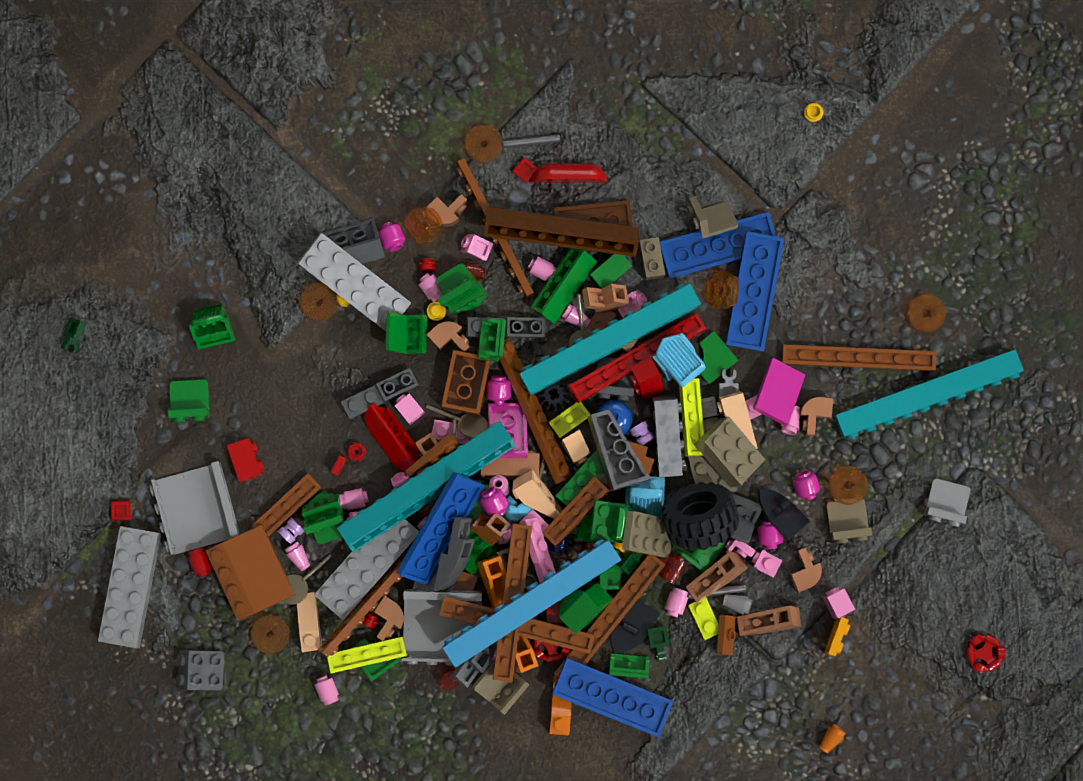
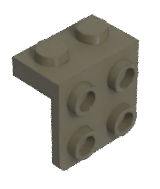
M696 196L689 198L690 206L687 207L690 218L693 217L695 229L699 230L702 238L738 227L737 220L727 202L702 209Z
M859 498L827 503L831 541L837 540V544L847 543L848 539L856 538V541L868 540L867 536L872 535V529L868 527L864 499Z
M494 660L474 683L473 689L505 715L529 684L515 672L513 674V682L493 680Z

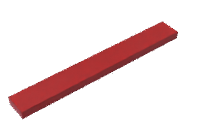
M695 313L570 384L568 389L577 403H580L631 374V367L651 358L654 360L653 356L656 355V351L663 338L683 333L690 340L706 331L707 328L698 314Z

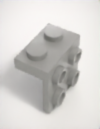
M934 479L924 515L929 516V520L948 521V525L955 527L965 524L967 516L964 515L970 495V488Z

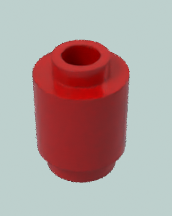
M203 548L188 553L190 557L188 559L195 576L199 575L201 578L211 574L210 570L213 567Z

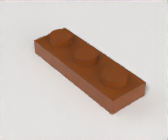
M449 434L446 435L410 466L406 473L409 477H416L425 468L439 462L443 456H448L454 452L461 443L456 437Z

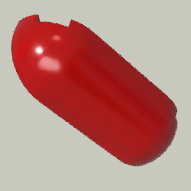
M548 163L536 169L531 183H607V177L599 166L591 163Z
M377 404L368 406L364 415L367 428L392 463L400 470L406 471L418 460L419 449L389 408L384 409L377 406Z

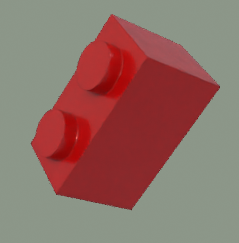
M652 358L631 367L633 375L630 378L637 395L641 394L643 400L664 391L660 373Z
M250 438L227 445L240 483L263 476L262 471L265 469L262 460L257 459L256 453L259 451L255 441L252 442Z

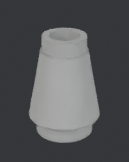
M726 594L723 605L744 615V613L749 614L753 599H749L748 596Z

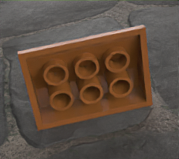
M263 525L206 550L238 621L245 620L295 595Z

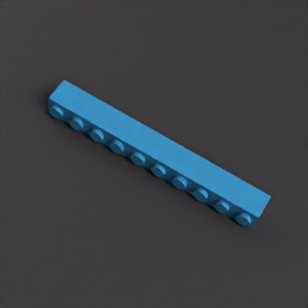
M601 539L593 544L594 548L589 552L587 550L580 552L576 555L578 559L572 563L570 560L559 566L561 570L554 573L551 571L543 577L544 581L541 583L534 582L527 587L528 591L524 594L517 593L510 598L511 602L507 605H504V603L493 609L495 612L490 616L487 614L477 619L478 623L473 627L468 625L460 630L462 634L456 638L453 635L444 641L445 645L442 648L454 667H458L621 561L609 540L603 541Z

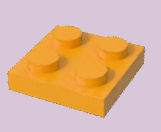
M843 617L836 619L824 654L836 656V654L841 653L844 644L841 642L842 637L847 635L850 624H847L849 619Z

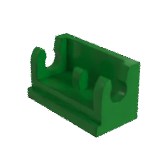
M610 254L588 276L602 289L612 284L630 269L632 265L624 255Z
M486 318V321L481 322L478 359L499 362L502 358L506 320Z
M615 550L618 556L620 557V551ZM615 564L599 574V585L604 590H621V569Z
M611 653L609 675L648 679L650 659L643 656Z

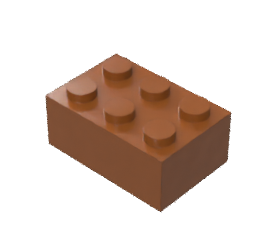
M453 350L441 406L442 409L480 416L491 361L478 359L476 354Z

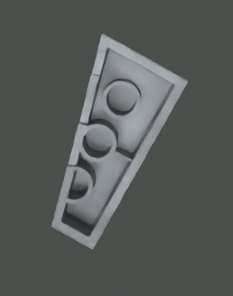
M675 394L652 396V402L655 409L653 410V419L656 425L655 441L657 444L659 477L682 476V470H686L685 458L681 459V451H684V440H680V432H683L682 420L679 421L678 413H682L681 401H677Z
M610 410L587 417L610 492L651 479L632 450L629 441L623 435Z

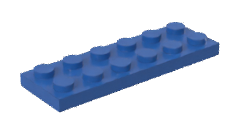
M766 212L737 220L738 227L736 229L710 237L702 238L700 232L697 231L661 241V252L669 279L741 260L746 231L776 237L770 213Z
M746 231L726 345L764 351L784 238Z
M456 472L452 473L399 566L397 573L400 576L425 585L430 583L438 569V560L441 553H445L449 549L448 543L451 539L452 524L455 517H467L485 485Z
M565 658L551 693L656 737H660L673 704L672 700L568 658Z

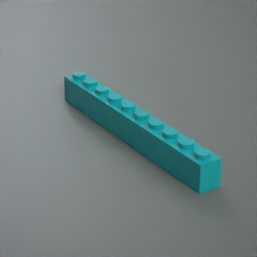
M683 283L674 288L675 292L671 294L666 292L657 297L658 301L654 303L649 301L640 306L641 310L637 312L632 310L623 315L624 319L620 321L615 319L606 324L607 328L603 330L598 328L589 333L590 337L586 339L581 337L572 342L573 346L569 348L564 346L555 351L556 355L552 357L547 355L539 359V364L535 366L530 364L522 368L520 377L530 396L700 307L701 302L691 284L686 286Z
M1015 349L834 416L841 437H847L849 440L859 436L858 432L865 430L868 433L876 430V426L883 423V426L895 423L894 419L898 417L904 420L912 417V412L919 410V413L931 410L929 407L931 405L937 404V407L945 405L950 398L954 397L955 400L966 397L965 393L969 391L975 394L983 391V386L990 384L991 387L1002 384V379L1008 378L1009 381L1020 377L1019 373L1024 370Z
M501 421L497 424H492L485 432L475 435L471 441L465 445H460L448 456H443L439 462L425 468L416 477H411L404 485L394 488L390 494L376 500L367 509L359 511L355 517L344 521L337 529L354 553L438 498L453 472L470 477L516 447Z

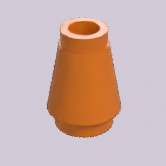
M833 724L831 727L829 726L819 748L828 754L844 739L846 732L836 724Z

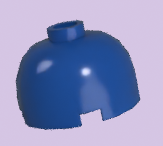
M620 400L603 402L598 407L596 413L610 410L623 435H625L633 423V414L630 407Z

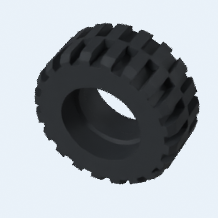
M699 482L698 484H690L688 487L678 489L677 492H673L670 495V498L666 499L661 510L668 539L677 547L685 550L697 551V549L706 550L708 547H716L719 543L726 542L728 537L731 538L739 525V516L733 494L726 487L720 484L716 485L713 482Z

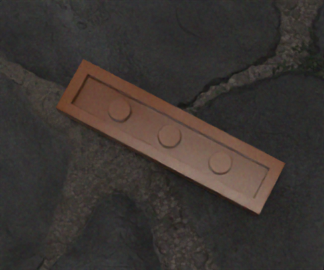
M308 473L261 516L252 527L256 528L263 525L269 537L322 487Z
M594 477L542 534L558 547L593 509L594 500L601 501L610 490L597 477Z

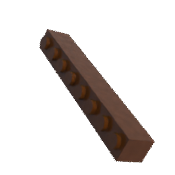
M487 207L484 236L636 257L639 243V227Z

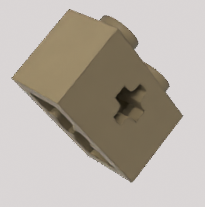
M659 237L640 240L639 248L645 281L664 278L665 270Z

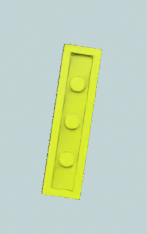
M693 379L686 386H679L685 456H703L694 445L704 435L700 382L699 379Z
M399 637L339 651L327 657L330 672L335 673L407 656L404 639Z

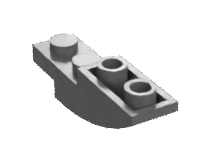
M466 318V336L480 338L481 322L486 321V318ZM493 318L506 320L504 339L545 337V318Z
M409 368L341 401L340 404L348 420L365 413L367 407L371 404L381 406L419 384Z
M466 516L455 517L452 524L451 539L448 543V552L441 553L438 560L439 566L434 581V591L448 590L463 572L475 540L468 537L472 518Z
M497 641L459 665L451 676L463 687L468 688L477 673H483L496 651Z

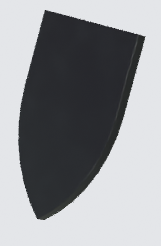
M758 489L762 511L769 522L787 541L810 522L790 499L769 489Z
M637 600L610 634L614 653L629 651L642 643L647 637L646 630L652 629L660 613Z

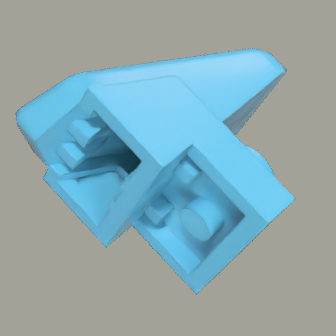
M683 333L663 338L656 351V355L653 356L656 365L661 369L664 377L668 381L673 378L681 387L686 386L706 368L704 362L696 354L693 345Z
M650 477L651 479L626 487L625 504H630V508H633L636 512L662 517L661 510L664 505L665 477Z

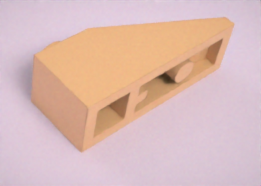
M739 391L718 397L717 408L719 414L723 413L724 417L729 416L755 448L758 449L743 393Z
M580 430L562 440V446L573 464L578 462L580 465L589 459L587 456L590 455V451Z
M533 470L513 480L512 493L524 505L553 519L564 510Z
M315 592L307 593L305 599L297 604L302 652L316 651L322 646Z

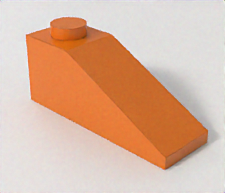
M554 675L553 688L558 678L556 675ZM552 695L549 733L569 735L572 702Z

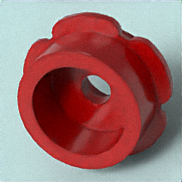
M431 258L422 259L421 263L418 264L422 273L434 272L437 265Z
M356 442L348 447V457L352 461H361L364 459V455H366V448L361 443Z
M368 612L362 622L370 628H375L376 624H379L378 616L372 612Z

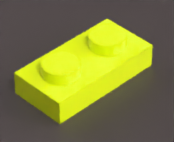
M576 402L551 420L549 424L558 437L561 438L584 422L590 416V413L582 402Z
M707 598L688 605L703 639L707 640L718 635L719 624Z

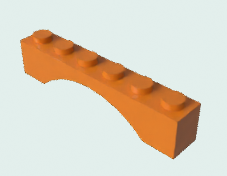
M492 556L477 562L493 609L502 604L506 570L501 556ZM518 636L514 672L522 673L537 667L538 663L528 639Z

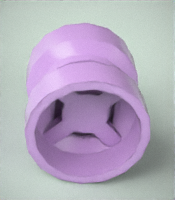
M646 421L629 430L631 435L636 437V443L639 445H644L655 438L653 432L649 431Z
M290 518L287 521V525L281 527L278 532L285 540L292 544L298 535H302L305 530L293 518Z

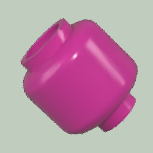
M387 222L381 226L378 234L382 247L385 250L394 252L404 246L405 236L398 224Z
M491 376V379L486 382L487 398L492 400L493 404H505V400L511 398V383L506 379V376Z
M809 470L797 473L795 475L796 478L793 479V486L797 497L805 498V500L814 499L820 491L816 474L811 473Z
M490 487L481 494L480 504L487 515L492 516L496 513L501 516L506 512L509 502L501 489Z
M769 521L762 522V525L758 527V542L761 545H765L766 549H776L777 545L783 542L782 534Z

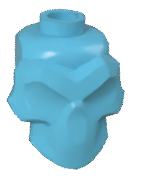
M509 496L507 498L509 504L506 512L501 516L510 524H517L533 508L523 503L519 505Z

